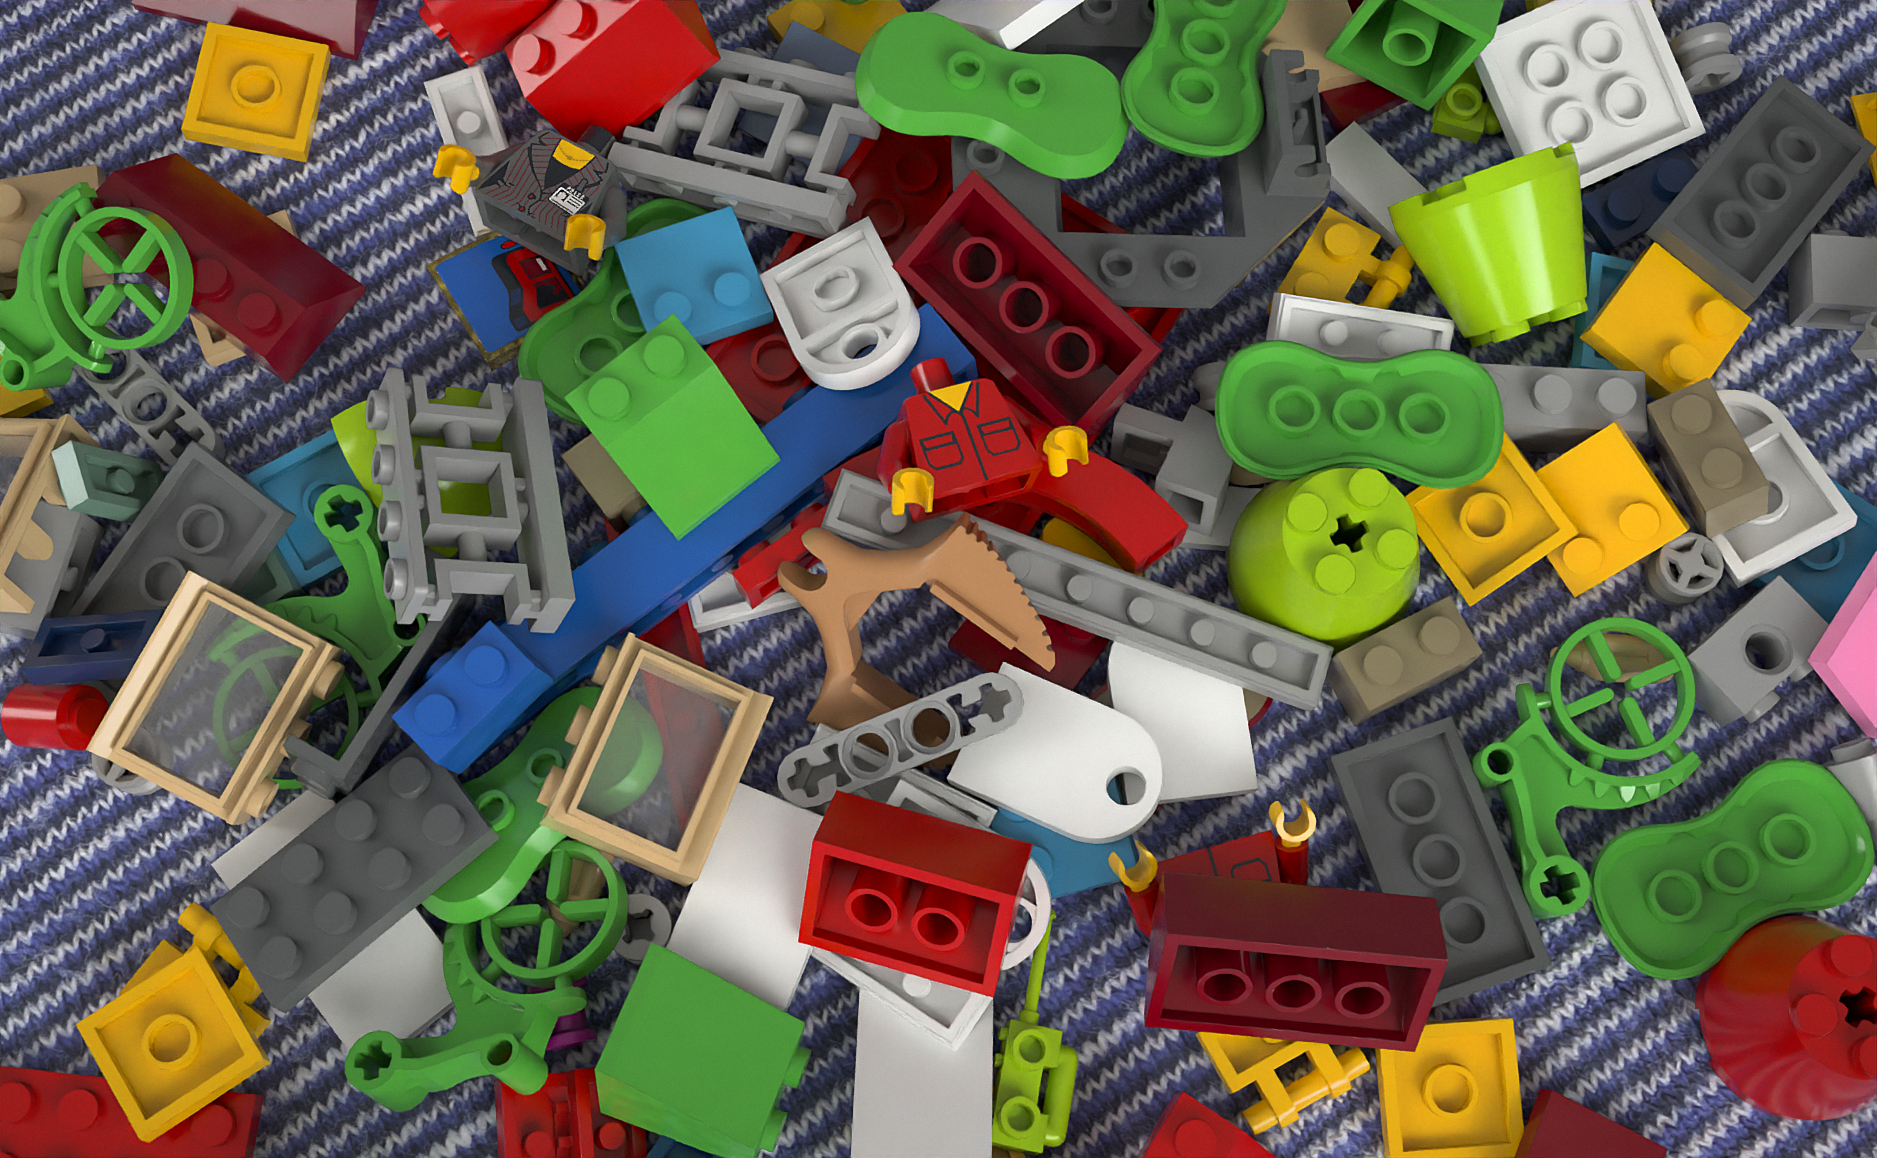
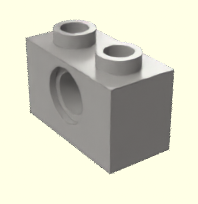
M1781 575L1777 576L1757 590L1685 654L1694 676L1695 700L1722 728L1742 716L1750 724L1753 723L1781 699L1773 689L1789 676L1796 683L1814 670L1807 660L1829 627V624ZM1746 644L1756 647L1763 654L1765 669H1760L1749 661L1745 652Z

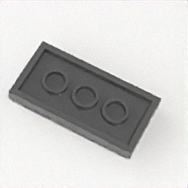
M1780 74L1645 234L1745 311L1759 297L1877 147Z
M191 441L66 617L155 609L166 611L188 571L205 576L241 595L297 516L205 445ZM212 601L210 602L140 725L148 726L229 610ZM126 678L82 681V683L98 689L105 697L107 704L111 706Z
M1452 716L1330 756L1326 760L1375 891L1437 899L1449 961L1432 1007L1553 966Z
M413 742L209 908L272 1007L287 1013L501 837L453 771L437 765L416 742Z

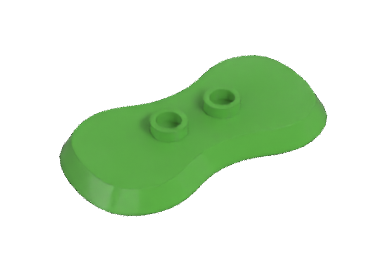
M1154 0L1155 17L1152 32L1146 44L1128 65L1121 81L1122 104L1129 120L1139 134L1162 148L1193 157H1223L1246 148L1259 133L1264 119V102L1257 74L1259 51L1269 32L1281 19L1288 0Z
M904 13L884 23L867 41L861 53L855 74V90L859 103L866 113L883 126L908 135L963 136L977 139L998 147L1028 168L1053 178L1081 179L1103 172L1114 162L1120 153L1129 129L1130 120L1122 104L1121 84L1114 74L1103 65L1078 55L1026 54L1004 49L986 42L957 22L936 13Z
M652 199L639 204L627 212L626 237L624 240L710 212L679 199ZM615 246L606 249L601 267L588 286L577 296L537 320L526 333L519 349L518 369L520 378L542 380L546 408L560 417L586 428L588 427L564 397L646 334L617 258Z
M1267 340L1244 347L1230 357L1221 371L1216 389V426L1226 453L1238 465L1266 478L1277 480L1297 479L1318 470L1354 466L1379 469L1430 488L1452 489L1474 483L1490 472L1500 455L1503 444L1504 415L1502 401L1491 375L1472 359L1443 349L1416 350L1379 361H1352L1340 359L1292 341Z
M601 685L573 689L553 700L541 712L520 744L503 761L482 776L462 784L501 838L421 902L430 913L446 922L457 924L479 921L497 913L520 893L545 855L566 837L562 833L539 824L547 806L536 802V799L552 765L565 768L574 748V745L563 741L580 704L592 708ZM628 694L576 808L599 819L617 813L637 800L651 784L661 765L663 746L657 726L641 704Z
M1778 759L1763 763L1744 776L1718 806L1699 817L1677 823L1642 825L1623 831L1612 838L1600 850L1593 862L1589 877L1590 894L1598 919L1607 936L1629 964L1641 973L1656 979H1686L1700 975L1713 967L1747 930L1768 918L1785 913L1825 910L1841 905L1854 897L1865 885L1872 872L1875 858L1873 840L1866 820L1854 798L1831 772L1823 766L1806 759Z

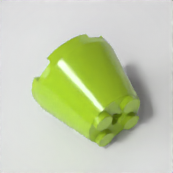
M1571 141L1560 144L1555 148H1552V146L1481 170L1438 187L1432 192L1427 193L1426 191L1387 207L1396 234L1452 320H1454L1463 337L1469 338L1472 348L1490 342H1500L1531 331L1530 327L1548 321H1559L1588 310L1585 297H1587L1580 171Z
M1328 468L1309 473L1297 479L1274 480L1252 498L1239 516L1233 529L1229 550L1226 555V570L1234 602L1241 614L1334 647L1331 659L1337 653L1401 621L1415 597L1420 576L1417 527L1410 505L1402 493L1387 480L1383 473L1372 468ZM1355 543V545L1353 546L1354 552L1351 553L1349 547Z

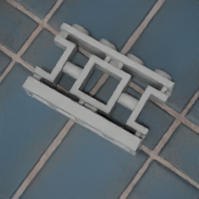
M736 47L734 51L717 48L721 59L697 78L698 80L720 84L710 110L694 106L701 89L700 84L695 79L664 104L654 132L626 126L623 134L626 145L614 142L607 158L617 167L619 181L626 190L657 198L683 200L709 211L732 206L737 218L827 239L851 225L846 209L848 205L853 206L857 194L848 179L834 176L849 133L877 140L881 127L878 124L879 122L875 121L864 111L857 99L855 90L856 72H846L844 76L823 72L815 65L799 59H792L787 64L766 59L759 52L746 47ZM805 104L830 110L821 136L802 132L809 114ZM740 108L779 117L763 158L724 149ZM684 130L700 133L693 151V155L698 162L674 157ZM792 156L811 160L804 178V182L809 189L783 183Z
M388 367L379 390H371L369 392L366 403V424L368 429L376 430L377 445L372 456L371 473L374 484H381L383 501L378 512L377 530L379 539L381 541H388L390 558L386 562L383 585L385 597L387 599H394L397 624H412L418 613H427L428 621H442L453 601L452 593L503 595L507 624L520 625L523 619L527 618L529 632L555 633L576 599L542 380L517 378L510 393L502 392L501 384L488 383L477 405L478 408L428 403L425 376L412 375L408 383L404 382L403 369ZM501 432L503 452L472 449V441L495 443ZM411 435L444 438L445 447L420 445L413 459ZM438 480L488 484L493 517L442 513ZM516 541L519 563L487 561L486 549L510 551ZM424 546L458 548L460 560L434 558L427 571Z

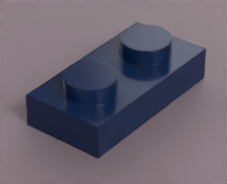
M1680 145L1668 149L1581 198L1583 224L1603 252L1610 256L1645 236L1647 230L1691 180L1698 169Z
M163 609L43 619L21 669L33 685L127 678L165 611Z

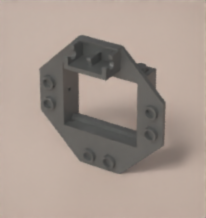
M1084 0L1011 51L1026 54H1071L1087 57L1106 67L1121 84L1128 65L1146 44L1152 32L1155 17L1154 0ZM1271 49L1268 56L1261 50L1259 51L1257 74L1264 102L1263 124L1255 139L1246 148L1232 155L1217 157L1225 236L1063 232L1059 178L1049 177L1028 168L996 146L963 136H951L953 192L973 169H977L1119 306L1212 309L1233 288H1242L1248 274L1325 203L1331 190L1329 181L1331 167L1330 163H1327L1317 86L1320 81L1319 70L1305 69L1299 73L1288 72L1304 66V54L1301 50Z

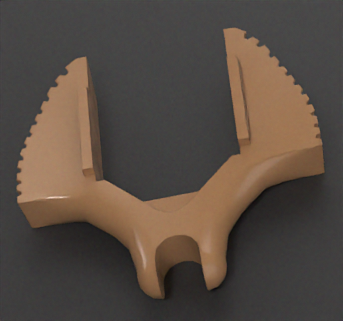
M966 511L951 527L925 545L894 550L861 548L823 527L811 528L802 535L801 540L807 550L825 564L827 573L822 575L812 574L790 561H783L778 568L777 577L779 585L812 615L822 639L827 669L819 695L806 718L810 723H818L817 728L820 723H825L839 731H843L918 700L861 659L863 648L857 622L882 591L920 588L925 582L931 587L930 592L1009 649L1017 648L1049 672L1056 664L1055 652L1050 646L1052 643L1050 636L1045 631V625L1004 558L997 551L992 540L988 541V535L984 530L978 529L977 522L972 523L970 521V514ZM925 709L914 720V735L923 745L937 747L948 738L950 722L933 709ZM866 733L858 738V740L889 755L888 745L879 735ZM961 749L919 766L930 768L931 764H935L936 769H945L946 765H952L953 767Z

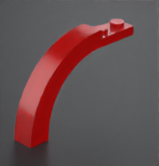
M882 445L848 460L822 477L825 497L829 502L842 468L881 482L877 475L876 467ZM1088 450V464L1082 465L1078 460L1067 459V473L1059 477L1053 476L1050 473L1049 462L1041 460L1043 466L1028 493L1000 500L1021 504L1045 512L1068 523L1104 549L1124 571L1137 576L1180 545L1188 528V524L1170 504L1142 480L1111 460ZM815 503L807 507L792 520L790 524L791 531L772 544L768 540L759 542L740 557L737 563L739 568L732 572V576L737 590L752 610L782 589L777 577L780 563L790 561L807 571L821 561L807 550L801 537L807 530L821 527L829 503L824 507L821 503Z

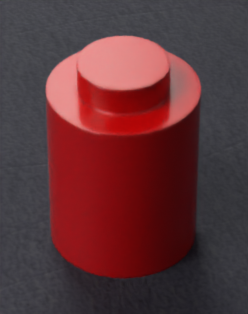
M25 683L14 688L6 697L1 710V724L7 738L19 747L83 751L86 750L109 708L103 694L90 685H33L32 683Z

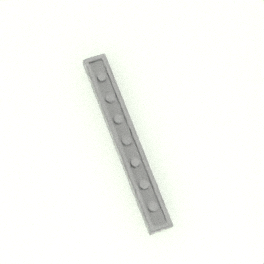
M842 468L821 527L830 530L840 538L861 548L894 550L925 545L951 527L964 512L959 511L914 524L908 503H905L903 515H893L891 513L892 496L882 482ZM970 515V521L972 523L977 522L978 529L985 531L988 535V541L992 540L997 551L1004 558L1038 614L1308 712L1317 707L1334 647Z

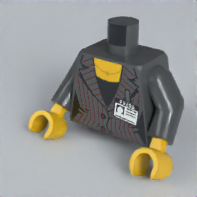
M598 125L589 126L576 143L547 129L538 131L527 142L519 143L490 155L475 156L465 147L453 144L443 145L438 151L432 175L436 178L451 177L450 188L457 194H465L469 187H476L474 190L484 226L579 276L586 270L591 259L600 260L603 250L615 246L626 237L627 198L620 189L617 167L612 161L607 159L613 143L617 142V140L603 127Z

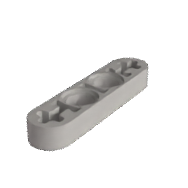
M108 323L105 324L108 329L118 334ZM107 347L105 352L107 355L121 353L126 356L127 361L123 373L113 380H100L97 377V372L88 370L78 364L72 367L171 467L174 466L185 450L170 435L178 426L193 440L205 445L220 458L224 459L225 446L220 435L134 349L120 350ZM153 393L166 395L167 406L160 417L151 421L138 419L137 407L145 396Z
M990 672L970 678L794 750L784 758L779 766L777 775L779 790L785 799L795 806L805 808L819 806L830 802L836 790L850 794L1003 732L1016 724L1022 715L1024 706L1022 691L1017 683L1007 675ZM987 684H992L997 692L1008 690L1012 702L1003 706L1005 718L995 722L990 713L970 718L968 721L976 730L970 735L963 736L961 716L949 701L950 698L961 694L962 706L967 707L980 702L984 698L982 687ZM928 708L939 709L945 713L950 722L948 738L937 747L923 745L914 735L913 724L915 718L921 711ZM866 733L879 735L888 745V760L881 769L875 772L862 770L853 760V745L860 736ZM838 744L840 764L852 779V782L842 786L841 772L818 781L820 793L812 796L808 787L797 789L794 785L793 777L801 773L799 762L806 758L811 767L830 763L835 758L828 751V748Z

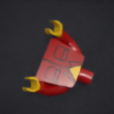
M933 358L921 362L910 371V377L917 395L903 401L896 421L885 430L876 472L892 496L891 513L893 515H903L905 503H908L912 520L916 524L1028 493L1043 466L1041 460L1049 462V471L1056 477L1067 473V459L1078 460L1082 465L1088 464L1087 434L1079 427L1061 426L1053 428L1040 421L1012 398L1002 395L994 381L981 378L956 385L947 361L944 358Z
M1301 798V814L1295 821L1289 823L1283 822L1284 811L1279 801H1275L1270 805L1269 816L1279 834L1275 841L1272 831L1268 830L1157 862L1153 854L1142 842L1135 841V846L1138 848L1140 856L1136 865L1125 869L1119 856L1112 852L1108 857L1109 866L1125 884L1124 891L1138 929L1150 939L1152 916L1163 872L1307 885L1309 878V843L1307 838L1312 835L1316 828L1315 814L1307 801Z

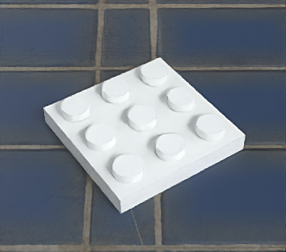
M1555 0L1498 25L1494 39L1473 61L1514 158L1551 146L1555 148L1560 144L1571 141L1579 163L1581 189L1706 133L1650 0Z

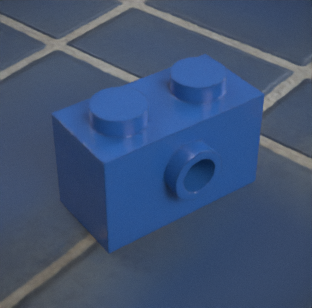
M489 620L458 652L456 650L447 652L430 667L426 674L428 681L392 718L437 765L461 774L555 679L512 635Z

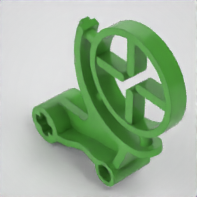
M79 182L68 188L42 211L33 224L22 250L15 294L11 299H7L0 293V356L2 357L0 361V381L6 389L14 392L62 387L70 380L72 367L76 364L94 372L109 373L114 360L105 353L107 347L120 350L148 348L164 342L179 329L188 314L193 297V269L188 251L182 239L168 222L151 211L137 207H104L95 210L91 201L98 196L95 189L90 188L87 182ZM80 215L81 219L70 230L76 217ZM121 217L133 220L147 229L124 261L97 233L102 226ZM162 249L170 274V292L167 305L145 283L107 284L90 307L85 296L82 281V265L85 252L105 273L119 274L124 272H144ZM126 296L155 324L148 332L133 339L118 335L105 326Z
M344 484L330 487L320 495L315 504L314 519L317 528L328 538L348 574L349 582L346 590L334 597H292L262 606L321 638L324 636L343 647L359 664L370 684L371 689L359 692L355 682L344 669L343 675L330 697L326 701L317 698L308 714L309 716L343 696L346 697L349 722L344 742L333 757L338 761L363 725V707L377 703L387 687L385 678L409 653L429 622L427 613H418L415 618L419 622L420 629L418 634L412 639H409L405 633L406 624H397L394 599H387L384 594L383 580L388 553L378 536L377 520L379 509L366 492L353 485ZM346 503L363 509L362 514L355 516L360 524L354 530L341 524L338 525L337 522L338 519L345 517L341 508ZM242 617L220 634L205 652L214 662H223L231 670L216 697L213 711V728L222 755L235 771L243 758L240 753L249 748L261 727L259 725L235 739L232 738L229 715L231 703L239 685L253 671L271 705H273L282 687L268 662L283 657H300L304 651L300 647H274L255 653L244 660L235 650L246 642L270 632ZM308 736L306 743L315 747L310 737ZM272 778L273 781L279 783L278 789L281 790L304 787L296 779Z
M1626 617L1605 618L1591 622L1568 636L1559 645L1550 659L1545 674L1544 692L1534 693L1530 683L1517 684L1515 699L1521 723L1503 740L1484 747L1469 758L1481 789L1496 787L1505 805L1511 828L1512 850L1520 867L1517 879L1534 918L1545 920L1575 913L1584 906L1590 893V881L1587 872L1579 862L1571 858L1556 827L1555 819L1560 809L1573 806L1591 810H1616L1637 806L1671 791L1687 779L1702 763L1698 759L1700 757L1694 751L1684 753L1675 742L1688 725L1695 705V682L1690 664L1680 647L1667 634L1644 621ZM1615 631L1635 635L1650 643L1663 655L1667 662L1629 678L1624 684L1626 690L1635 691L1674 674L1678 692L1677 707L1671 724L1660 738L1655 740L1636 700L1630 696L1620 700L1617 708L1638 749H1616L1602 745L1589 738L1571 720L1572 717L1605 704L1614 697L1612 689L1604 688L1564 706L1561 695V673L1567 656L1580 640H1584L1603 680L1607 683H1612L1619 679L1622 673L1602 632ZM1547 708L1554 725L1561 735L1575 748L1588 755L1585 765L1574 759L1555 741L1544 724L1539 709ZM1660 751L1672 763L1669 767L1658 773L1639 777H1621L1600 772L1604 761L1632 762L1644 759ZM1487 758L1492 759L1496 763L1498 774L1490 770ZM1557 877L1561 883L1562 892L1545 898L1541 892L1540 883Z
M561 840L545 855L534 871L536 872L550 864L546 897L560 909V912L570 922L604 920L600 930L589 945L572 959L562 964H559L563 929L554 920L550 919V915L538 904L506 906L497 913L481 920L483 942L488 954L493 959L484 970L479 961L476 946L478 921L466 924L448 922L443 943V972L447 990L456 1007L457 1019L454 1027L447 1034L436 1037L398 1039L390 1032L381 1030L365 1034L354 1043L345 1060V1074L349 1083L390 1111L396 1112L413 1109L424 1100L429 1092L447 1090L465 1080L493 1074L515 1092L522 1095H530L540 1090L548 1077V1066L543 1058L558 1017L581 1011L587 1005L585 990L573 987L572 983L587 976L600 966L614 950L624 931L628 915V894L623 878L617 869L604 855L592 846L577 841ZM573 859L590 862L602 869L608 883L609 898L567 901ZM542 925L536 969L521 967L510 961L503 947L501 928ZM506 972L523 984L539 988L555 987V990L538 994H518L501 990L492 984Z

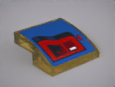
M497 232L466 244L426 265L491 371L519 356L522 341L528 330L537 320L556 307L568 302L584 290L575 273Z

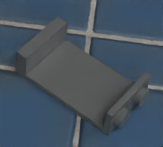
M424 546L427 571L434 558L449 559L432 548ZM452 593L453 601L442 621H429L339 761L294 735H289L283 747L293 763L290 770L298 776L296 779L298 783L319 796L332 800L336 792L348 796L364 782L399 727L392 716L410 699V694L423 685L424 675L446 653L476 606V594Z

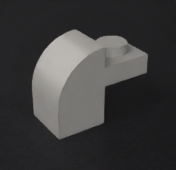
M1123 403L1114 420L1109 460L1156 475L1154 491L1165 499L1188 524L1187 529L1210 537L1225 504L1233 459L1226 453L1220 440L1216 418L1207 411L1192 404L1183 422L1166 417L1157 411L1145 410Z

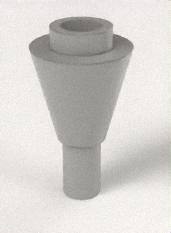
M1865 737L1832 747L1830 751L1833 759L1823 763L1821 766L1831 772L1854 798L1869 827L1877 853V746L1873 747L1870 737Z

